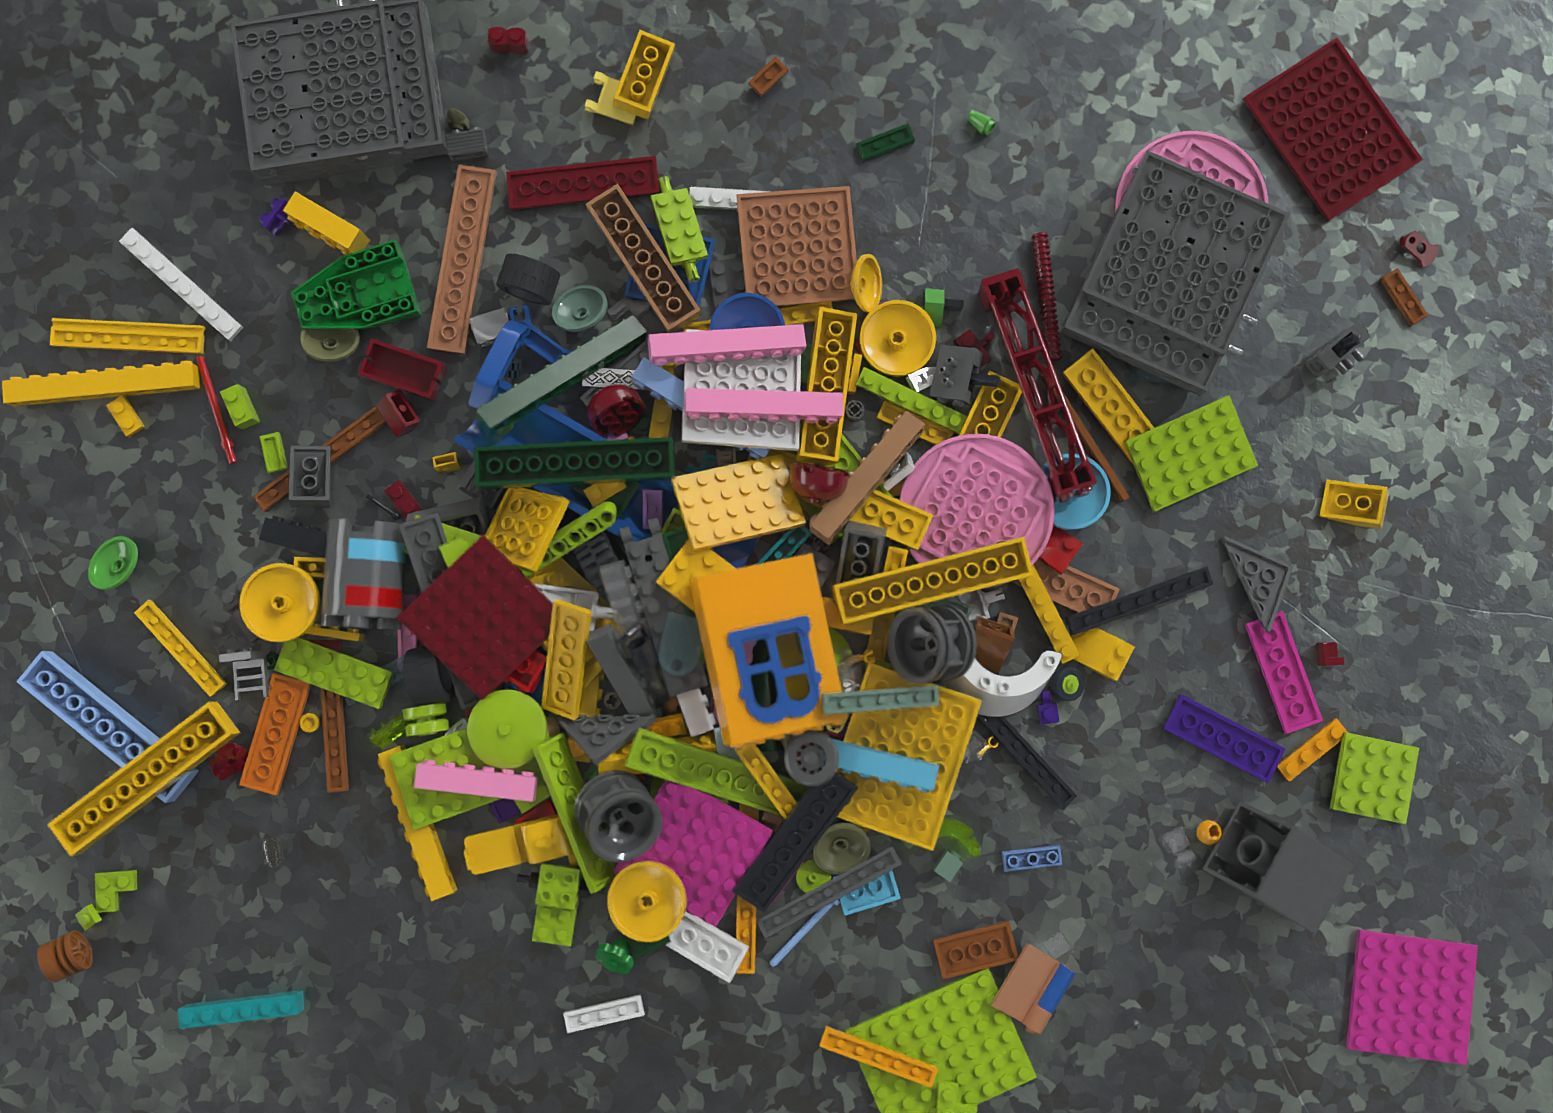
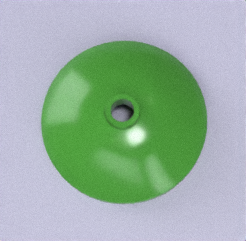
M118 536L109 539L97 549L88 568V578L94 587L100 590H111L123 584L131 576L138 560V549L134 541L124 536Z

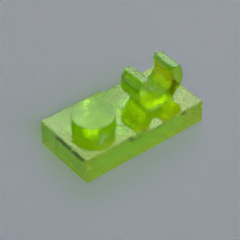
M400 713L386 724L381 722V729L378 731L374 728L371 729L372 735L369 738L372 743L382 749L405 733V726L411 724L410 720H404L403 715Z

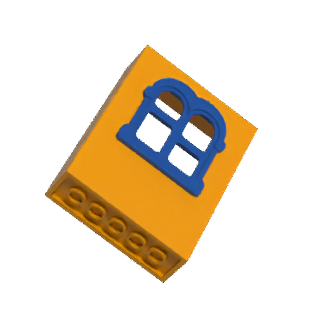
M812 554L689 580L724 745H729L730 748L734 749L746 747L748 742L760 744L766 742L765 738L781 739L785 737L786 733L797 735L804 733V729L818 730L822 729L824 724L835 726L842 724L841 720L847 719L846 713L823 714L822 694L839 693L842 691ZM796 631L799 634L804 664L783 669L780 665L775 637ZM766 639L770 661L748 666L743 644L753 640ZM771 670L775 677L778 699L774 706L762 708L755 702L750 676ZM805 673L808 676L810 685L809 694L801 701L792 700L786 692L784 679L789 676Z

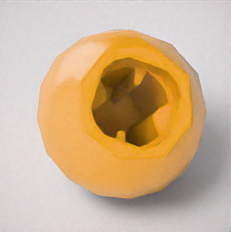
M1205 820L1198 825L1196 835L1203 844L1212 845L1220 840L1222 832L1219 824L1215 821Z

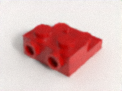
M535 650L503 681L508 684H516V689L522 693H534L543 677L541 674L546 667L547 656Z

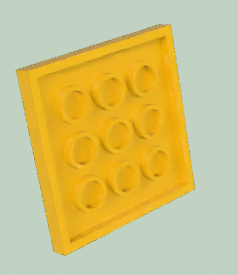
M521 487L508 488L485 536L516 567L537 572L569 501L566 498Z

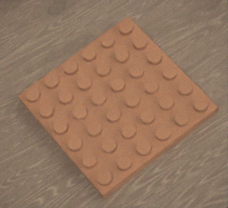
M849 186L736 195L746 293L762 295L771 300L777 307L855 301L850 281L857 258Z

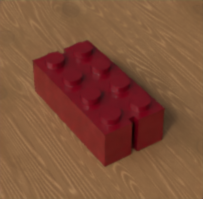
M372 338L370 339L365 355L373 359V363L366 358L363 359L358 372L361 377L436 402L441 388L438 382H443L448 368L447 365L441 361Z

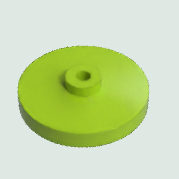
M814 859L804 861L796 873L797 884L805 893L831 880V873L819 868Z

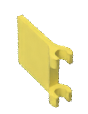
M596 71L594 83L603 85L598 104L594 101L586 100L585 111L598 113L633 125L636 115L613 106L614 96L620 81Z

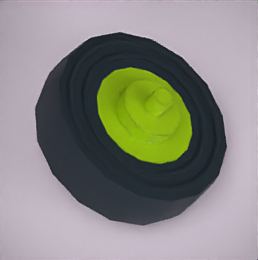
M1066 666L1059 668L1054 673L1051 688L1054 695L1060 700L1069 702L1076 700L1084 691V677L1078 669Z

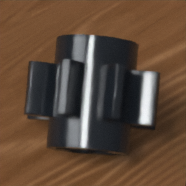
M813 533L809 536L812 539L809 544L819 553L822 550L828 551L833 545L831 543L829 545Z

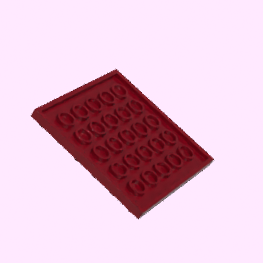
M483 534L396 618L483 700L549 638L553 603Z

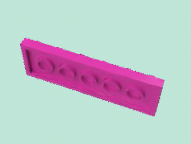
M1283 611L1277 612L1269 633L1264 631L1259 619L1245 623L1284 733L1288 734L1322 722L1320 710Z

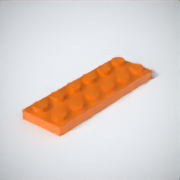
M272 673L269 683L271 685L269 697H265L239 785L279 795L311 684L286 675Z

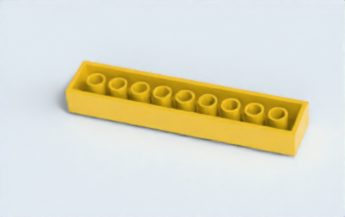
M1021 537L833 585L831 588L840 623L846 624L1032 576L1034 573L1025 538Z
M208 702L47 825L70 856L82 854L232 740L240 731L218 702Z

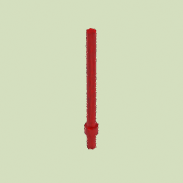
M198 356L196 361L221 436L222 449L226 452L229 464H235L237 460L233 451V441L229 438L204 357Z

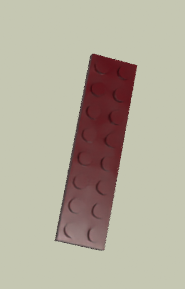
M656 156L506 172L511 211L587 203L616 184L620 186L627 198L651 196L660 193Z

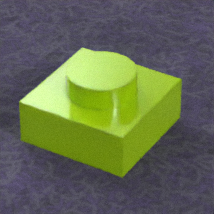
M93 904L87 905L75 914L79 924L82 925L85 931L91 929L102 920Z

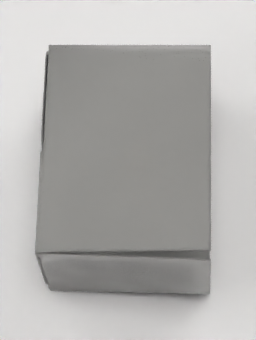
M504 308L470 318L469 322L477 344L481 348L494 344L502 327L510 321V316L507 309L505 312Z

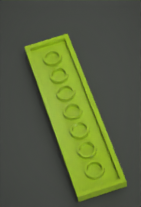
M563 732L532 749L591 894L598 892L614 880L617 876L613 872L616 862L605 860L595 853L576 820L575 802L585 784Z

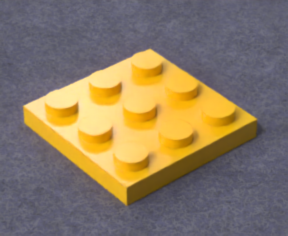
M688 539L655 583L695 612L689 580L735 570L736 568L710 548L693 552L690 540Z

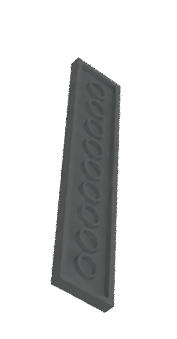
M438 512L399 524L421 592L447 569V565L438 546L447 543ZM447 667L461 709L476 705L481 699Z

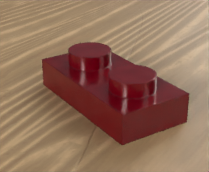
M397 480L384 490L385 494L405 519H407V514L423 510L401 480Z

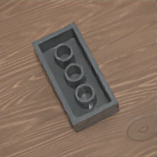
M853 521L848 522L844 532L836 585L879 574L887 528Z

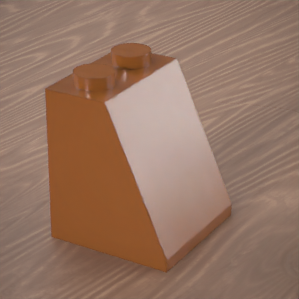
M976 615L973 623L976 636L975 659L984 669L998 675L1014 642V630L1012 627Z

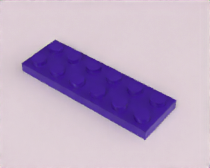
M1179 694L1162 728L1266 783L1270 782L1286 749L1182 694Z

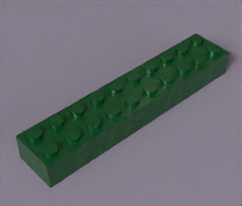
M673 437L474 447L475 487L479 489L671 480L676 477Z

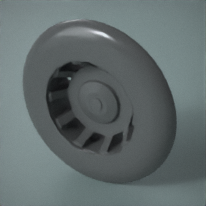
M807 730L804 733L795 735L790 740L785 750L784 761L788 773L795 781L805 786H819L829 781L835 774L839 764V753L835 743L828 735L816 730Z

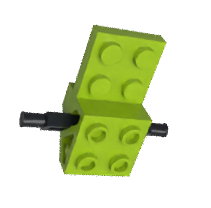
M542 863L540 873L531 872L530 876L518 874L517 882L528 883L529 888L537 889L535 903L537 904L532 941L571 946L580 895L591 896L585 879H582L581 869ZM605 887L596 893L604 894Z

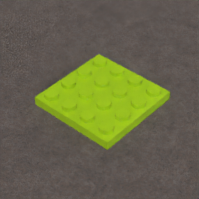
M1343 732L1330 809L1406 824L1419 748Z

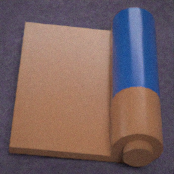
M1026 943L991 1005L1027 1026L1025 1030L1035 1036L1037 1033L1041 1035L1076 972Z

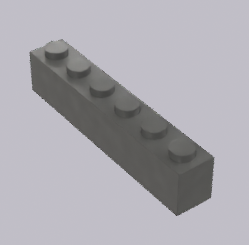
M612 624L591 631L587 643L628 713L639 716L655 715L656 718L665 717L664 710L661 707L659 708L655 694L650 692L646 679L640 675L632 660L626 657L618 643L621 638L619 632L613 628Z

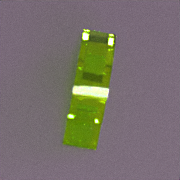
M944 817L937 839L942 836H954L961 840L975 858L981 854V851L978 849L981 847L974 837L969 838L975 832L960 820Z

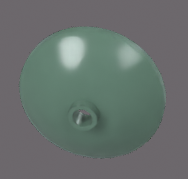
M582 285L571 288L564 292L554 303L552 308L553 320L559 328L565 331L578 332L587 330L596 325L605 315L608 307L607 298L603 291L595 286Z

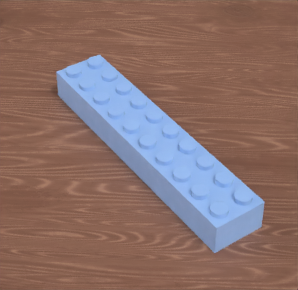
M41 651L17 680L18 684L121 768L160 739L52 651ZM193 768L157 797L164 803L174 802L199 770Z

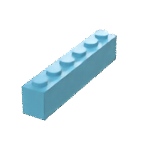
M832 739L838 749V768H841L840 771L852 773V771L860 773L859 776L871 778V776L879 777V781L890 783L892 780L898 782V785L902 787L916 786L918 787L917 790L922 792L933 791L935 788L939 764Z

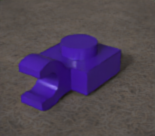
M1043 690L1040 693L1042 704L1036 705L1039 724L1060 722L1057 703H1051L1050 690Z

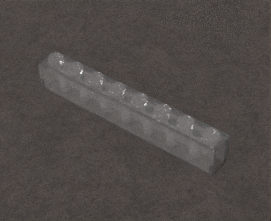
M624 560L600 566L601 578L621 637L636 623H643L648 629L646 618H642L640 614L643 612L641 602L636 601L635 595H638L635 583L631 584L629 579L632 578L630 567H625ZM641 629L625 642L626 645L633 639L644 636ZM656 663L646 670H639L640 675L646 679L650 692L655 694L657 704L667 703L666 695L669 694L666 683L663 684L662 682L664 678L662 668H658Z

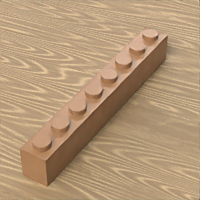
M908 411L903 415H899L894 421V426L884 432L882 435L883 439L879 444L875 443L872 446L868 457L861 459L857 470L850 472L844 493L834 500L826 501L819 515L815 514L810 520V532L829 545L924 432L925 423Z

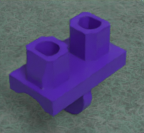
M274 198L270 206L273 210L270 214L265 213L260 218V221L263 223L262 226L276 236L285 224L290 227L292 225L287 219L288 215L283 211L288 203L283 198H280V200Z

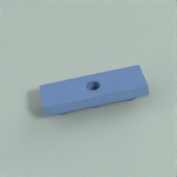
M1060 845L1001 851L1004 872L1062 865ZM1034 855L1035 860L1033 862H1030V856Z

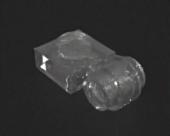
M1179 826L1163 835L1171 853L1179 851V855L1176 858L1181 866L1185 865L1187 867L1194 863L1196 857L1193 851L1185 849V847L1191 844L1182 827Z

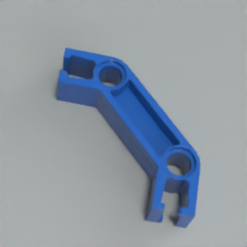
M522 305L525 321H519L518 323L529 327L528 332L522 336L525 339L524 345L550 364L555 363L562 355H568L573 351L565 350L536 329L532 323L531 309L528 305ZM509 307L510 320L517 322V308Z
M510 320L502 327L477 375L468 405L478 408L481 404H487L494 399L517 349L524 344L525 339L522 336L528 332V326Z

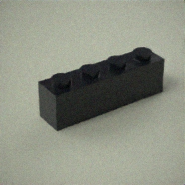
M273 516L272 519L265 517L259 540L325 557L327 534L320 532L321 528L310 525L309 529L302 527L303 523L291 520V523L288 524L284 522V518Z

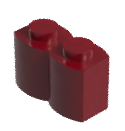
M491 27L488 29L487 42L493 52L498 54L511 52L517 55L529 53V37L526 30L522 28L505 29L503 27Z

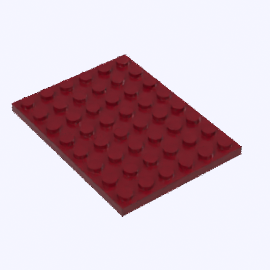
M1338 37L1242 99L1327 222L1423 160Z

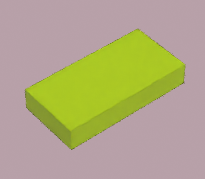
M276 432L260 436L267 473L271 474L288 470L281 434Z

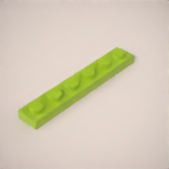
M863 367L855 384L956 434L960 433L967 418L966 415L866 367Z

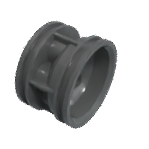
M940 605L930 608H908L897 614L890 625L887 637L888 655L896 673L909 683L923 684L936 680L957 679L966 674L973 664L976 654L974 628L965 613L955 606ZM937 656V662L934 666L933 658Z
M615 770L594 777L582 788L575 802V817L580 828L586 835L595 853L605 860L625 862L635 859L648 851L660 835L662 829L661 811L640 779L632 773ZM630 803H639L634 809L627 808ZM624 820L629 821V823L623 826L622 828H618L619 823L623 822ZM601 822H608L604 829L598 830Z

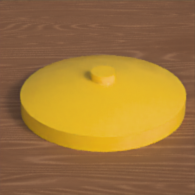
M891 300L876 306L864 319L860 331V347L866 361L878 372L895 377L907 376L920 370L931 358L936 344V331L930 316L921 307L905 300Z
M285 563L270 564L254 572L246 581L240 595V612L246 626L256 636L273 642H287L305 634L313 626L320 610V594L313 578L301 568Z
M640 861L627 866L618 873L610 886L607 902L613 923L624 935L637 941L652 942L665 938L679 926L686 911L687 898L682 881L672 869L659 862Z

